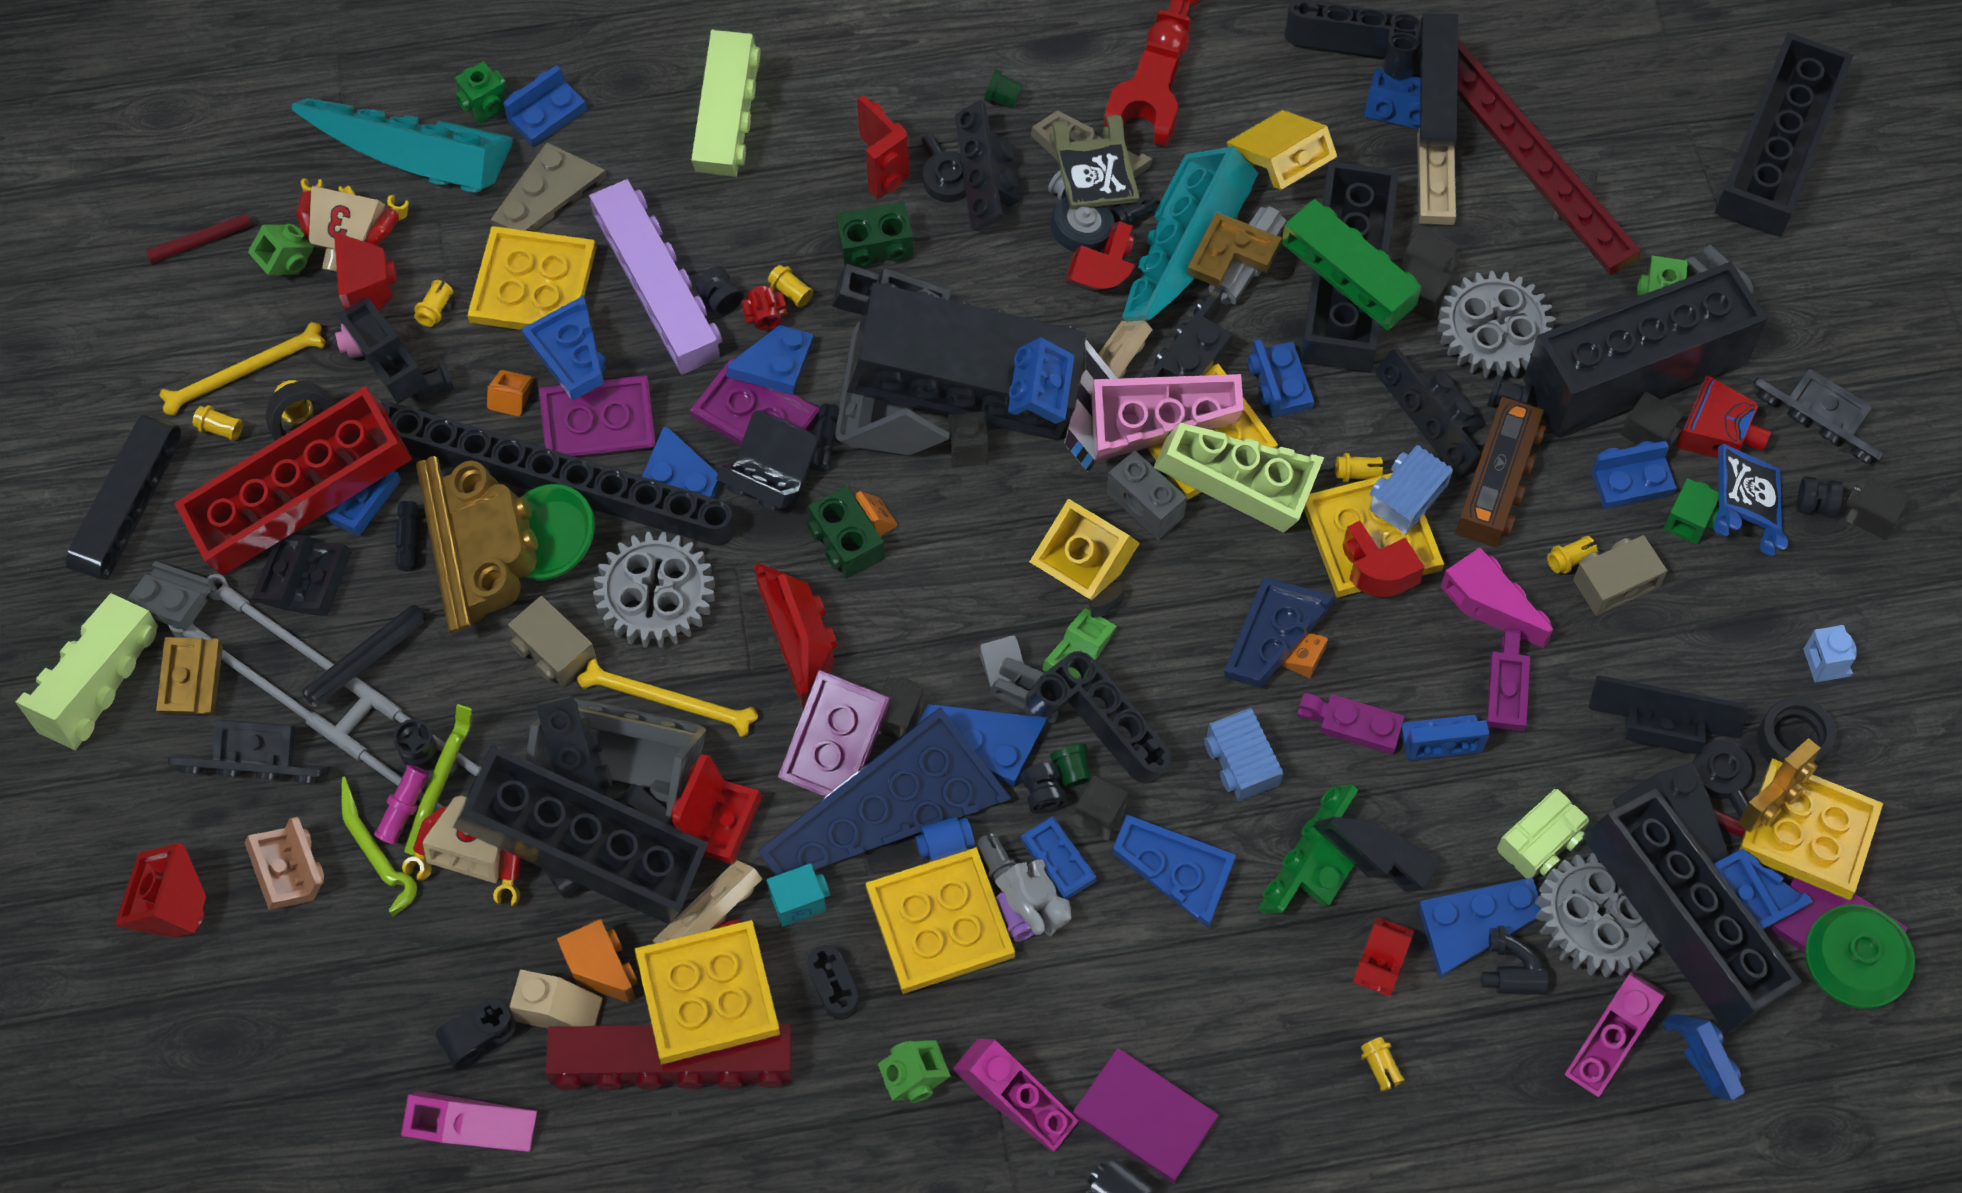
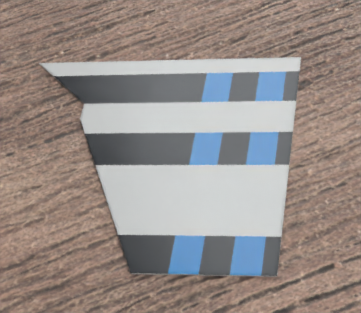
M1085 340L1086 370L1081 376L1076 407L1070 419L1064 444L1089 472L1095 464L1091 403L1094 379L1118 378L1089 342Z

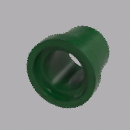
M995 69L983 101L990 103L992 100L1014 108L1023 84L1002 75L1001 70Z
M1084 743L1067 746L1050 754L1051 762L1059 767L1065 788L1082 785L1092 779L1086 758L1089 751Z

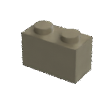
M1642 535L1633 540L1630 538L1622 539L1613 545L1611 550L1599 555L1598 552L1584 557L1579 562V567L1573 581L1595 616H1598L1659 588L1667 573V569L1646 537Z
M542 595L508 624L512 636L509 642L514 650L523 658L529 655L536 662L535 668L540 675L548 682L554 679L562 688L587 668L588 661L596 659L592 642Z

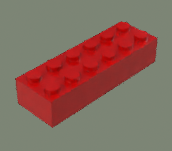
M364 386L174 504L204 561L224 576L413 460L381 402Z

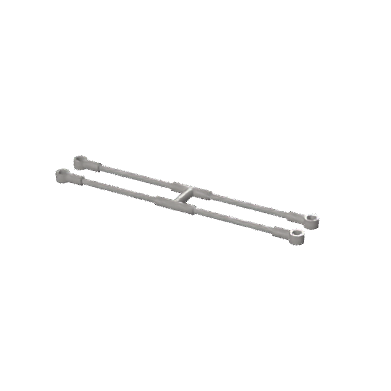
M213 574L207 577L214 585L222 584L220 589L215 590V592H209L208 596L211 599L223 600L238 612H245L325 670L334 665L249 605V601L229 587L222 575ZM193 622L187 631L169 625L170 630L177 638L213 640V638L194 626ZM222 650L221 660L304 718L307 725L357 761H364L394 784L399 785L402 777L367 753V748L352 739L348 734L372 707L392 721L397 720L402 723L411 719L402 713L400 707L359 678L354 677L344 686L360 697V699L335 726L318 713H311L225 650ZM433 735L438 750L442 752L445 742ZM458 752L455 762L476 776L480 767ZM422 791L417 799L420 802L424 796ZM437 803L434 812L443 806Z

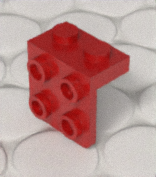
M862 95L857 99L859 133L862 140L870 147L866 150L869 192L879 199L887 192L895 191L909 177L910 157L907 143L909 138L907 132L899 123L894 124L886 116L880 104L876 101L871 102L865 95Z
M701 754L697 763L693 764L689 769L687 785L681 798H677L673 804L671 812L672 822L677 830L708 843L703 855L704 857L733 865L763 796L759 790L724 781L711 756Z

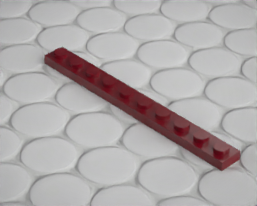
M1458 38L1457 96L1610 276L1641 259V250Z

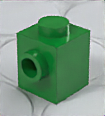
M1687 478L1663 530L1697 545L1705 527L1714 528V522L1719 508L1716 507L1719 500V492L1713 490L1706 483L1695 482Z

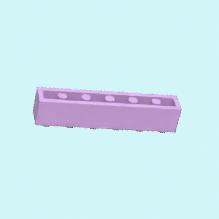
M626 179L590 194L593 215L680 374L683 375L719 359L718 344L722 343L719 330L715 323L708 324L704 316L707 315L706 308L699 296L693 297L689 289L692 288L686 271L684 269L678 270L674 262H677V258L669 242H662L660 238L662 235L660 225L654 215L651 217L647 215L645 211L647 204L642 192L639 189L634 191L630 182Z

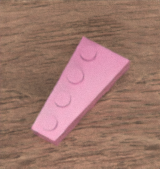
M1241 374L1094 379L1091 390L1095 462L1162 444L1179 423L1212 430L1238 422L1244 410Z

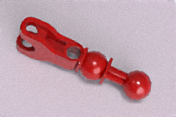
M1171 0L1167 11H1158L1156 22L1147 33V45L1135 76L1131 80L1117 85L1110 94L1104 115V127H1108L1106 122L1107 116L1120 115L1123 126L1126 121L1133 118H1144L1154 126L1155 136L1153 144L1164 147L1169 146L1176 128V115L1178 112L1177 100L1170 91L1179 66V58L1183 56L1189 46L1191 20L1187 17L1190 7L1199 4L1202 0Z

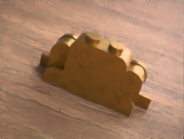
M436 456L417 462L416 467L448 632L453 634L481 621L486 614L511 605L518 598L521 590L519 578L529 575L535 569L537 563L535 550L538 549V541L534 532L530 529L528 518L532 516L530 505L524 496L518 498L505 485L499 484L489 474L488 470L476 461L463 462L453 470L452 474L442 477L439 460Z

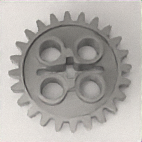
M1490 271L1489 277L1486 280L1478 272L1475 274L1473 283L1469 279L1463 278L1461 287L1453 285L1450 296L1445 295L1442 307L1440 308L1438 315L1440 321L1437 331L1442 333L1440 342L1441 344H1450L1447 352L1448 356L1460 355L1457 365H1463L1467 361L1471 363L1470 373L1475 372L1480 367L1483 368L1485 378L1489 376L1491 370H1496V373L1502 376L1505 370H1509L1514 377H1517L1520 367L1525 371L1527 369L1537 335L1553 329L1556 319L1550 316L1552 305H1542L1545 294L1542 293L1534 296L1535 284L1524 288L1521 286L1523 277L1520 276L1514 282L1509 281L1508 272L1504 273L1502 279H1497L1494 271ZM1502 304H1508L1511 307H1505ZM1469 312L1476 313L1479 316L1470 315ZM1514 333H1520L1525 337L1517 336ZM1480 342H1487V343H1489V344H1491V345H1490V346L1483 345V344L1480 343Z
M647 532L645 542L640 543L638 538L633 535L631 536L632 546L627 547L621 542L618 543L619 555L607 552L606 555L610 565H598L600 575L602 576L594 577V584L597 590L593 591L595 602L598 603L596 605L598 615L604 616L603 621L606 628L614 625L613 629L617 638L627 632L626 636L629 644H632L637 637H641L643 647L646 648L651 639H656L660 648L663 647L665 637H669L674 644H677V633L682 632L688 637L692 636L690 624L702 627V618L699 614L710 615L711 613L710 605L707 602L715 601L714 591L711 590L715 588L714 577L710 576L712 574L710 563H704L705 557L702 551L694 554L695 549L692 542L682 547L679 535L671 542H667L665 532L661 533L658 540H653L651 533ZM662 561L658 571L660 586H656L654 591L656 563ZM639 567L647 568V570L641 574L631 573L634 569ZM680 571L684 573L678 578L668 577L673 572ZM654 591L653 616L651 618H647L649 609L651 607L649 593H652ZM633 600L641 602L636 607H625L628 602ZM673 604L678 606L671 612L662 611L667 605Z
M1591 853L1585 862L1580 855H1576L1570 863L1563 860L1557 869L1553 868L1546 877L1547 880L1539 888L1541 894L1535 901V904L1541 907L1535 917L1537 920L1547 922L1540 930V934L1552 935L1553 939L1548 944V947L1560 946L1563 949L1559 956L1560 960L1571 956L1574 958L1573 969L1576 970L1582 963L1587 964L1588 975L1592 976L1600 967L1604 977L1608 978L1614 969L1620 976H1623L1629 968L1635 971L1643 961L1646 962L1654 953L1653 950L1660 942L1602 863H1598L1594 853ZM1590 886L1595 887L1600 893L1595 892ZM1568 910L1575 913L1578 918L1571 916ZM1621 912L1626 913L1630 919L1626 918ZM1599 936L1604 938L1609 943V945L1602 942Z

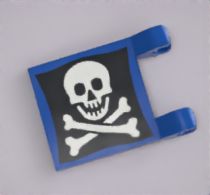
M1722 444L1718 447L1719 511L1714 522V531L1727 537L1729 535V528L1734 530L1740 529L1742 519L1763 527L1765 531L1760 543V550L1762 553L1773 557L1776 554L1775 548L1785 550L1788 546V539L1782 531L1780 469Z

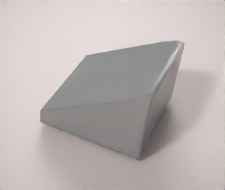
M1015 635L980 645V658L990 688L998 678L1008 682L1011 681L999 674V669L1005 658L1009 657L1023 663Z

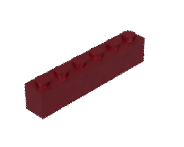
M778 1024L780 1035L661 1064L652 1025L548 1027L546 1075L550 1084L556 1085V1088L561 1090H577L580 1088V1085H596L599 1089L615 1090L619 1089L621 1084H637L638 1088L649 1090L658 1089L661 1087V1084H677L678 1087L683 1089L700 1088L702 1083H718L719 1087L728 1089L739 1088L742 1086V1083H758L763 1088L781 1087L784 1082H792V1031L790 1024Z

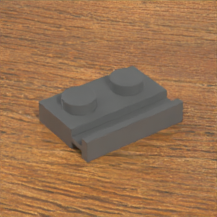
M154 561L152 564L154 569L151 574L143 576L127 598V601L149 610L154 620L187 631L208 602L205 599L210 591L215 592L217 587L210 579Z

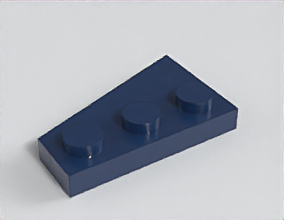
M1263 577L1224 670L1226 678L1262 688L1335 604L1334 596Z

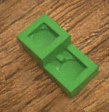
M1084 608L1067 628L1064 639L1046 658L1042 670L1047 672L1074 651L1088 653L1096 661L1114 634L1117 626L1101 616L1091 618L1090 610ZM1068 668L1071 676L1081 679V675L1076 669Z

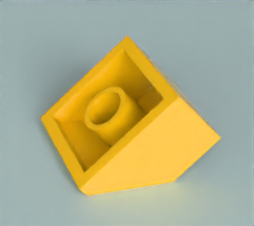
M1068 499L1031 558L1030 563L1088 599L1093 600L1121 575L1140 543L1130 535Z

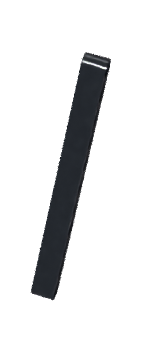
M377 398L384 407L410 455L423 459L436 456L440 464L453 468L466 461H476L482 464L497 481L526 490H533L548 484L566 485L583 495L593 510L710 545H724L734 535L731 509L727 503L719 499ZM409 429H415V430H414L413 432H411V433H407V434L404 433L405 431H407V430H409ZM442 439H449V440H448L447 442H445V443H441V444L437 443L438 441H440V440H442ZM476 449H483V450H482L481 452H479V453H476V454H472V453H471L472 451H474V450H476ZM509 459H517L514 463L504 464ZM551 469L546 474H538L541 470ZM585 479L581 484H572L575 480ZM613 489L620 490L618 493L613 495L606 494L608 491ZM647 499L654 500L653 503L648 505L640 504ZM679 510H688V511H689L688 513H686V514H684V515H676V514H675V513H676L677 511H679ZM714 520L724 521L722 524L717 526L709 524Z

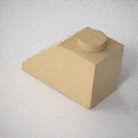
M520 970L510 1003V1010L516 1022L543 1028L552 1026H596L603 998L562 978Z

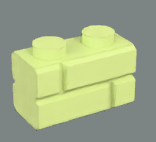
M1554 789L1501 838L1497 849L1510 864L1515 865V868L1526 879L1532 877L1534 879L1539 873L1546 877L1560 863L1561 860L1557 857L1566 848L1573 852L1584 841L1582 836L1585 834L1584 830L1589 820L1577 806L1571 804V801L1558 789Z

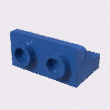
M557 65L539 74L533 82L521 90L513 92L503 103L508 123L532 147L541 143L587 110L586 102L564 81L562 69Z
M1376 68L1364 116L1419 129L1420 78L1411 76L1406 79H1396L1388 76L1384 70Z
M1042 337L1020 347L1014 357L1015 368L1012 385L1009 389L1008 412L1017 415L1025 410H1029L1055 424L1064 421L1075 355Z
M1261 339L1253 341L1252 353L1247 356L1248 367L1251 375H1257L1260 383L1258 385L1259 399L1262 406L1267 405L1271 418L1313 409L1314 399L1294 342L1264 348Z
M1645 441L1635 447L1622 450L1610 448L1596 456L1591 469V475L1604 510L1674 496L1677 488L1665 458L1669 450L1667 441L1657 443Z
M1475 715L1405 722L1401 727L1407 761L1481 753L1489 737L1487 721H1477Z

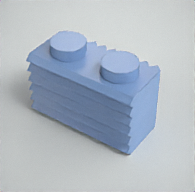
M1416 445L1409 455L1402 452L1392 465L1391 470L1394 472L1387 480L1381 477L1370 492V496L1373 497L1370 510L1404 534H1408L1414 524L1417 523L1448 486L1453 471L1451 466H1447L1445 462L1435 458L1433 454L1422 449L1420 445Z
M1252 708L1209 723L1207 737L1204 738L1205 747L1210 758H1218L1223 768L1220 771V777L1227 792L1234 791L1238 801H1243L1245 798L1249 799L1251 796H1256L1266 790L1280 786L1283 776L1282 768L1276 760V756Z

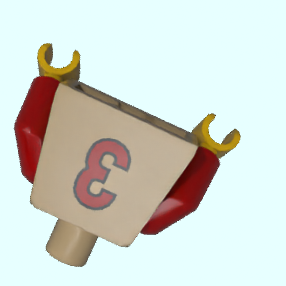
M307 178L301 180L303 192L300 196L296 215L304 236L309 239V243L315 247L326 249L322 266L324 270L337 273L334 235L343 234L378 246L391 233L398 220H403L407 217L409 202L406 200L404 205L394 206L395 195L388 197L387 208L384 209L385 204L379 200L325 189L321 179H318V184L309 187Z
M454 797L449 806H443L422 821L413 846V851L416 853L413 857L407 858L402 865L405 874L410 875L414 865L418 862L420 871L417 874V880H425L430 876L431 864L495 884L498 878L502 879V885L498 886L493 894L495 902L497 904L501 903V893L506 888L513 894L511 906H515L519 902L520 892L514 886V880H517L519 877L521 858L453 828L466 797Z

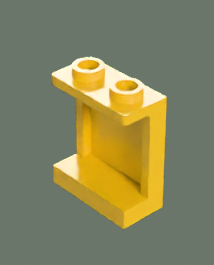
M1284 110L1279 111L1227 142L1228 147H1235L1252 167L1257 164L1267 168L1273 187L1280 190L1337 157L1328 126Z

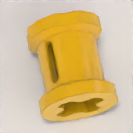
M288 380V381H285V382L281 383L280 385H278V387L276 388L275 392H276L277 390H279L280 388H282L283 386H285L286 384H290V383H294V382H298V381H296V380ZM309 400L294 402L285 409L282 418L291 426H301L312 418L314 413L313 405Z

